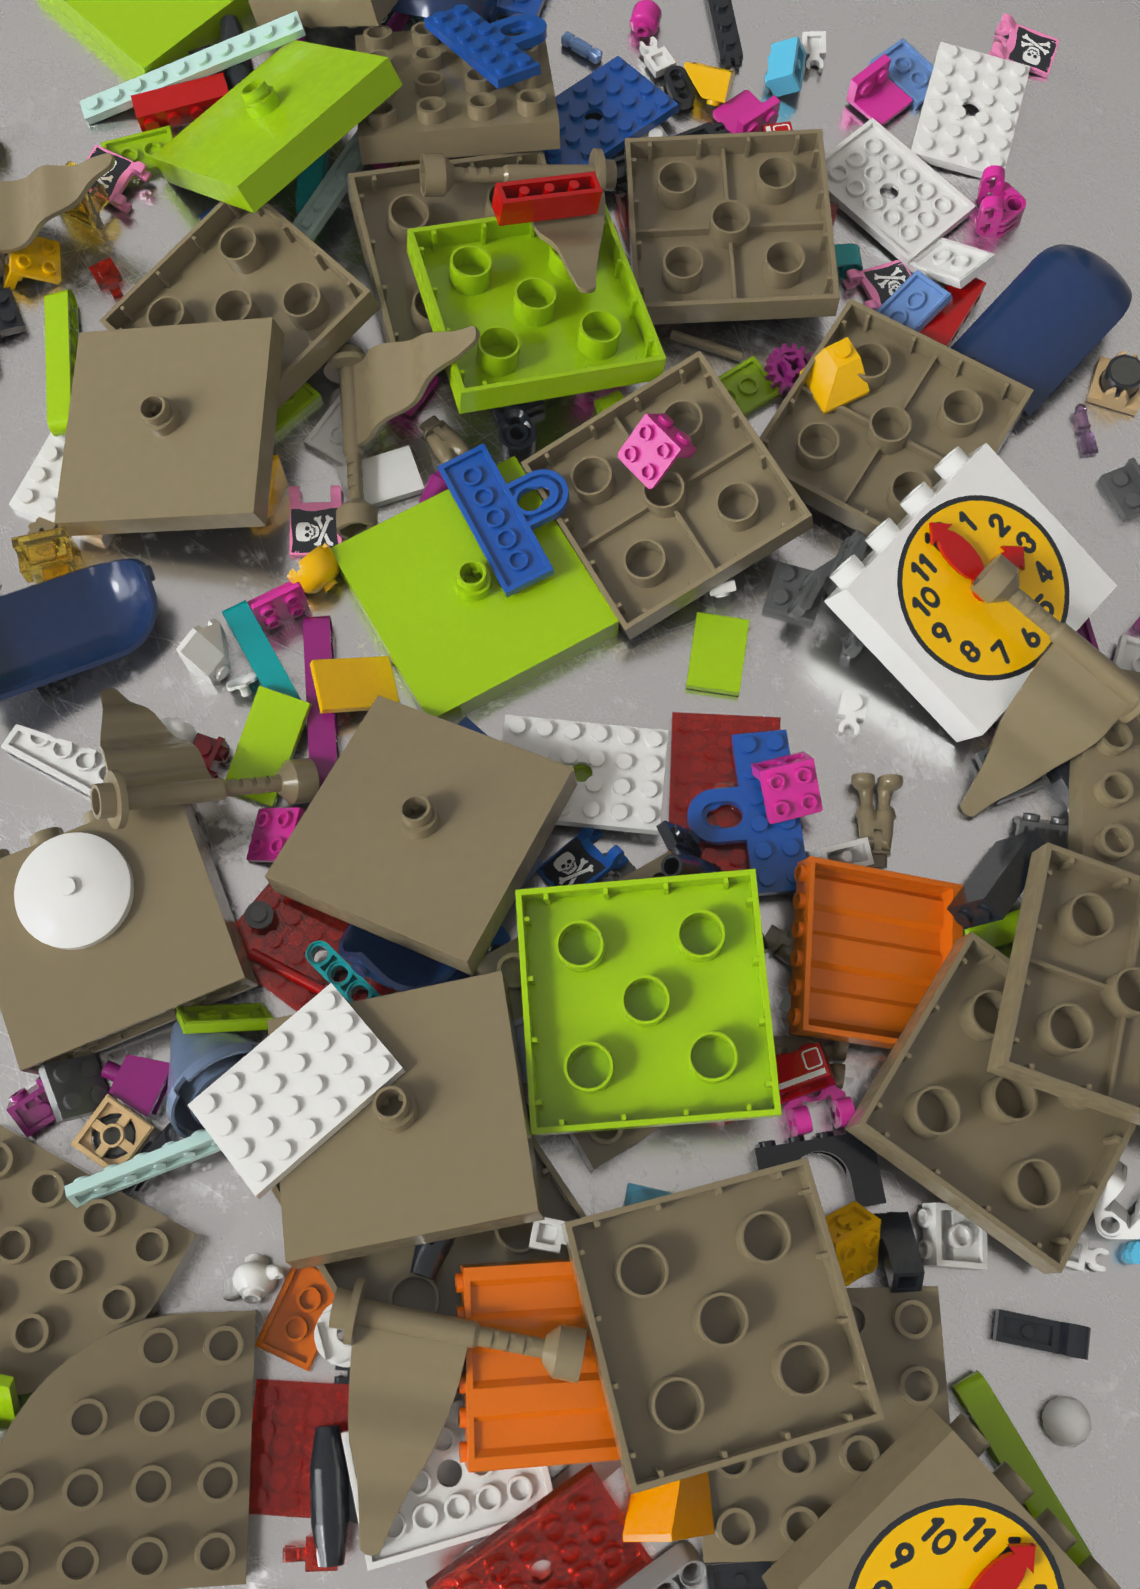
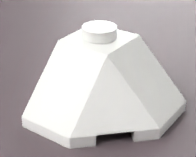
M217 619L210 620L205 628L200 625L192 628L176 648L187 669L212 686H215L218 681L226 677L230 661L225 631Z

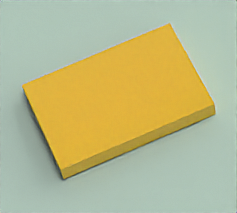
M389 656L312 660L310 663L321 714L368 711L378 695L400 703Z

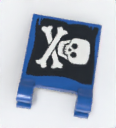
M582 827L577 836L545 861L537 871L551 887L597 883L611 870L623 867L629 860L618 845H614L605 857L592 843L601 838L603 832L593 827Z

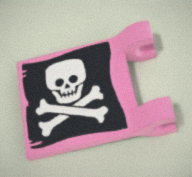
M1004 13L1001 22L997 26L996 33L1002 36L1009 35L1006 46L1004 47L1000 42H994L988 55L1031 66L1029 72L1047 78L1059 39L1019 25L1011 15Z
M95 145L87 159L110 153L115 158V165L113 169L95 181L88 194L128 214L133 206L126 202L127 198L122 195V192L133 175L148 183L152 174L146 171L147 166L139 161L133 162Z
M896 260L861 271L850 269L845 273L848 279H844L842 284L846 290H851L861 284L870 299L864 302L863 305L877 311L911 276V273L900 260Z
M341 485L330 486L331 502L302 503L303 497L300 486H289L290 557H305L320 544L323 546L325 542L330 547L342 542V537L337 534L336 510L343 504L344 499Z

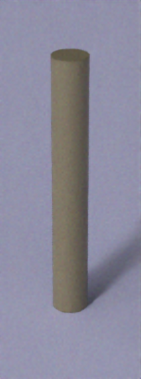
M674 329L670 336L671 340L741 362L744 354L742 351Z

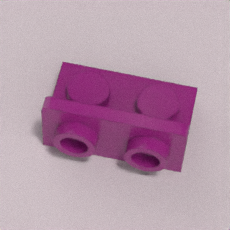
M40 1076L35 1080L36 1085L28 1090L25 1087L21 1088L10 1096L9 1099L11 1101L6 1109L27 1138L55 1120Z

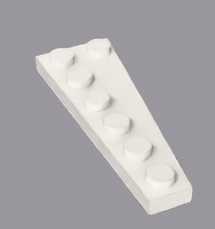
M18 724L14 726L1 745L5 751L89 796L92 785L103 783L107 772L103 755L97 750L88 747L84 748L70 741L54 738L51 735Z

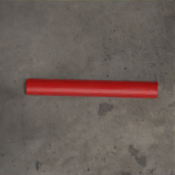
M252 948L247 958L316 994H319L327 987L323 983L255 948Z

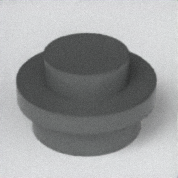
M264 901L251 903L245 911V920L254 929L268 927L274 918L272 907Z

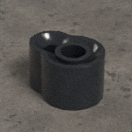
M513 406L505 410L502 415V424L498 435L500 453L505 460L515 456L519 464L522 465V461L537 453V430L524 408Z

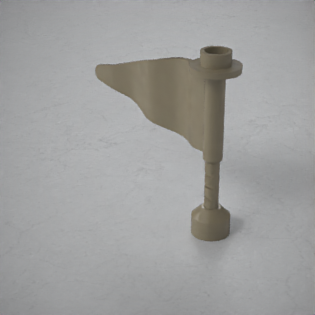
M593 148L591 150L588 164H506L503 167L492 168L454 167L443 153L421 154L419 175L423 197H444L454 186V183H499L595 171L603 191L597 214L531 222L537 236L557 251L579 292H595L596 270L605 218L604 194L605 191H614L617 183L616 162L614 159H605L601 148Z
M110 153L91 157L77 166L43 165L36 168L23 179L1 181L0 254L16 252L26 248L33 242L46 222L81 203L95 181L113 169L115 165L114 156ZM0 255L1 277L4 273V260Z
M469 326L464 329L448 332H429L409 341L379 344L373 346L366 355L358 346L343 345L324 363L325 376L329 380L340 384L343 454L346 456L349 491L348 500L336 510L337 534L340 537L349 539L378 524V510L364 500L362 480L364 445L374 438L381 425L414 407L421 400L430 381L438 372L460 359L478 343L480 333L477 327Z
M1001 553L982 570L970 586V590L986 603H998L1007 600L1048 634L1053 644L1042 655L1005 710L997 726L987 756L960 803L962 812L972 817L997 800L1027 786L1050 770L1091 747L1108 732L1117 720L1121 723H1127L1135 718L1140 722V684L1067 623L1058 621L1019 588V568Z
M116 689L101 690L100 699L103 714L100 731V751L103 755L107 772L103 783L92 785L90 800L94 817L96 819H108L113 829H123L126 827L129 810L221 801L226 797L238 796L240 794L251 795L252 793L261 794L265 792H278L289 804L312 802L319 790L318 771L315 763L310 758L286 760L275 775L267 777L241 778L240 780L212 778L199 749L193 743L174 736L149 708L130 702Z
M358 1277L353 1290L342 1287L337 1288L330 1312L329 1327L344 1330L343 1344L352 1346L348 1429L357 1477L359 1546L365 1555L374 1556L380 1554L405 1497L437 1443L458 1389L467 1348L481 1346L541 1358V1363L551 1378L578 1383L586 1343V1328L560 1324L543 1338L482 1326L478 1321L367 1300L365 1299L367 1278Z

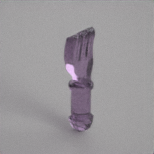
M1079 403L1075 407V414L1077 415L1079 425L1078 430L1081 431L1078 439L1081 454L1098 453L1095 436L1090 430L1091 424H1089L1087 407Z

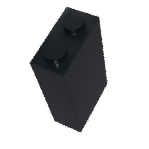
M1035 830L996 841L952 900L947 910L964 929L1004 919L1025 888L1032 852L1046 844Z

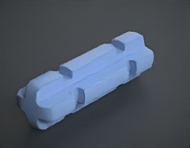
M569 31L562 35L561 44L568 49L571 47L573 52L585 59L589 58V61L594 64H598L602 60L603 52L598 48H592L591 44L579 37L574 38L575 35Z

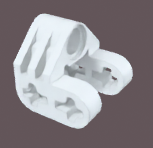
M1118 1161L1093 1210L1095 1225L1099 1234L1107 1239H1140V1197L1135 1204V1212L1131 1216L1125 1207L1114 1200L1124 1188L1127 1179V1166L1121 1161ZM1113 1217L1117 1220V1222L1110 1223L1106 1221L1104 1218Z

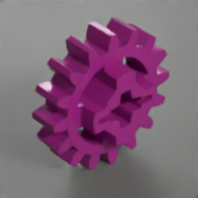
M783 343L780 349L775 347L766 359L767 364L764 367V371L768 372L765 379L773 381L771 389L778 387L779 395L784 391L787 394L798 379L800 371L806 367L813 353L809 352L806 354L804 352L805 346H802L799 350L796 349L795 343H792L790 348H788L786 343Z

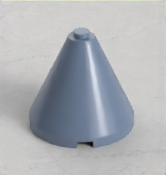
M178 1020L176 1021L171 1033L166 1112L171 1125L181 1137L187 1138L195 1131L205 1129L188 1104L260 1043L234 1032L183 1034Z

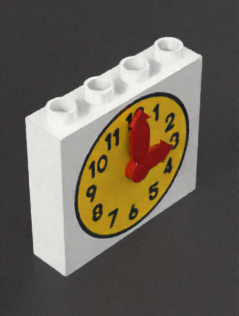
M987 443L968 455L959 446L949 452L934 467V470L942 479L932 489L925 481L922 482L901 501L899 505L908 513L901 522L896 525L891 518H887L868 535L865 542L873 551L862 562L855 554L851 555L830 575V579L838 587L824 601L956 742L982 736L1007 709L1042 655L1053 644L1048 634L1007 600L1005 602L986 603L970 590V586L977 576L997 555L1001 553L1019 568V588L1058 621L1067 623L1075 631L1082 626L1117 587L1115 582Z

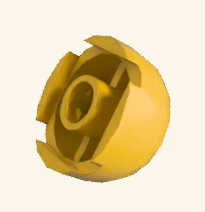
M325 542L323 546L320 544L298 562L300 569L297 572L292 569L287 575L292 584L300 582L303 591L307 594H316L322 590L327 593L338 583L335 578L340 568L331 547Z

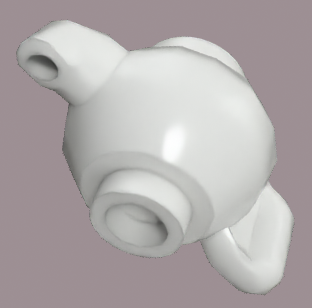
M262 1254L246 1256L245 1262L240 1264L232 1277L225 1281L223 1290L224 1300L233 1301L241 1296L243 1301L247 1303L260 1302L262 1298L273 1290L277 1279L284 1278L283 1267L274 1264L269 1265V1258Z

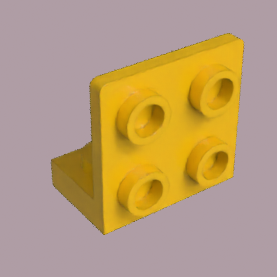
M36 236L33 242L26 248L3 254L4 288L10 287L14 291L17 282H21L23 277L57 285L61 283L60 243L58 241Z
M853 1201L825 1216L845 1286H849L852 1282L866 1274L872 1273L878 1266L881 1219L856 1201Z

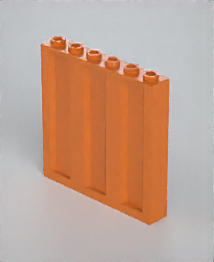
M810 856L798 862L794 871L796 893L793 898L795 921L791 929L794 944L790 956L792 979L789 983L791 1008L787 1015V1021L790 1025L789 1034L892 1049L956 940L963 935V927L955 921L953 915L947 910V907L963 885Z
M570 1258L460 1264V1273H455L456 1293H461V1306H456V1317L478 1321L482 1326L543 1338L560 1324L587 1329ZM588 1330L578 1383L551 1378L541 1363V1358L481 1346L467 1348L463 1373L458 1385V1394H463L464 1407L458 1408L459 1428H464V1441L459 1442L460 1463L465 1462L469 1473L620 1460Z

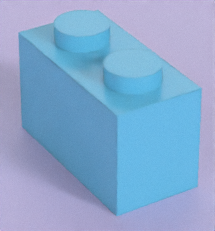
M798 36L772 43L771 52L768 56V71L765 74V84L776 97L801 91L807 53Z

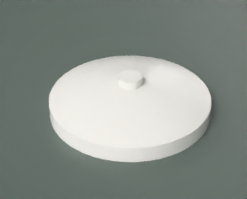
M82 832L58 835L38 846L23 863L15 883L14 901L16 911L26 930L41 942L66 950L88 948L111 936L126 919L134 897V878L125 856L105 839Z

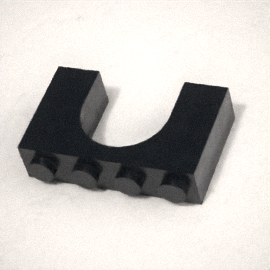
M845 1129V1134L834 1136L833 1131L816 1133V1139L805 1140L804 1135L786 1138V1144L776 1145L775 1140L763 1141L758 1143V1148H754L751 1151L755 1171L799 1160L809 1154L826 1155L836 1161L843 1170L850 1203L856 1201L863 1207L886 1203L876 1152Z
M887 1212L874 1214L881 1219L878 1256L883 1262L891 1293L922 1291L925 1271L909 1213Z

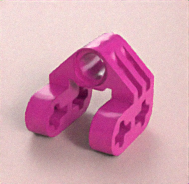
M991 165L984 169L978 187L977 202L980 208L976 219V233L981 237L1002 238L1020 224L1026 207V200L1008 182H1005V169L1003 167Z
M833 1085L819 1090L816 1097L805 1095L786 1102L784 1110L791 1136L808 1135L813 1131L810 1112L806 1105L819 1103L825 1099L834 1128L846 1127L855 1112L851 1097H846L843 1090Z

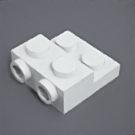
M922 1203V1209L918 1212L917 1221L919 1226L922 1227L923 1240L918 1243V1249L923 1259V1265L988 1270L987 1232L947 1203Z

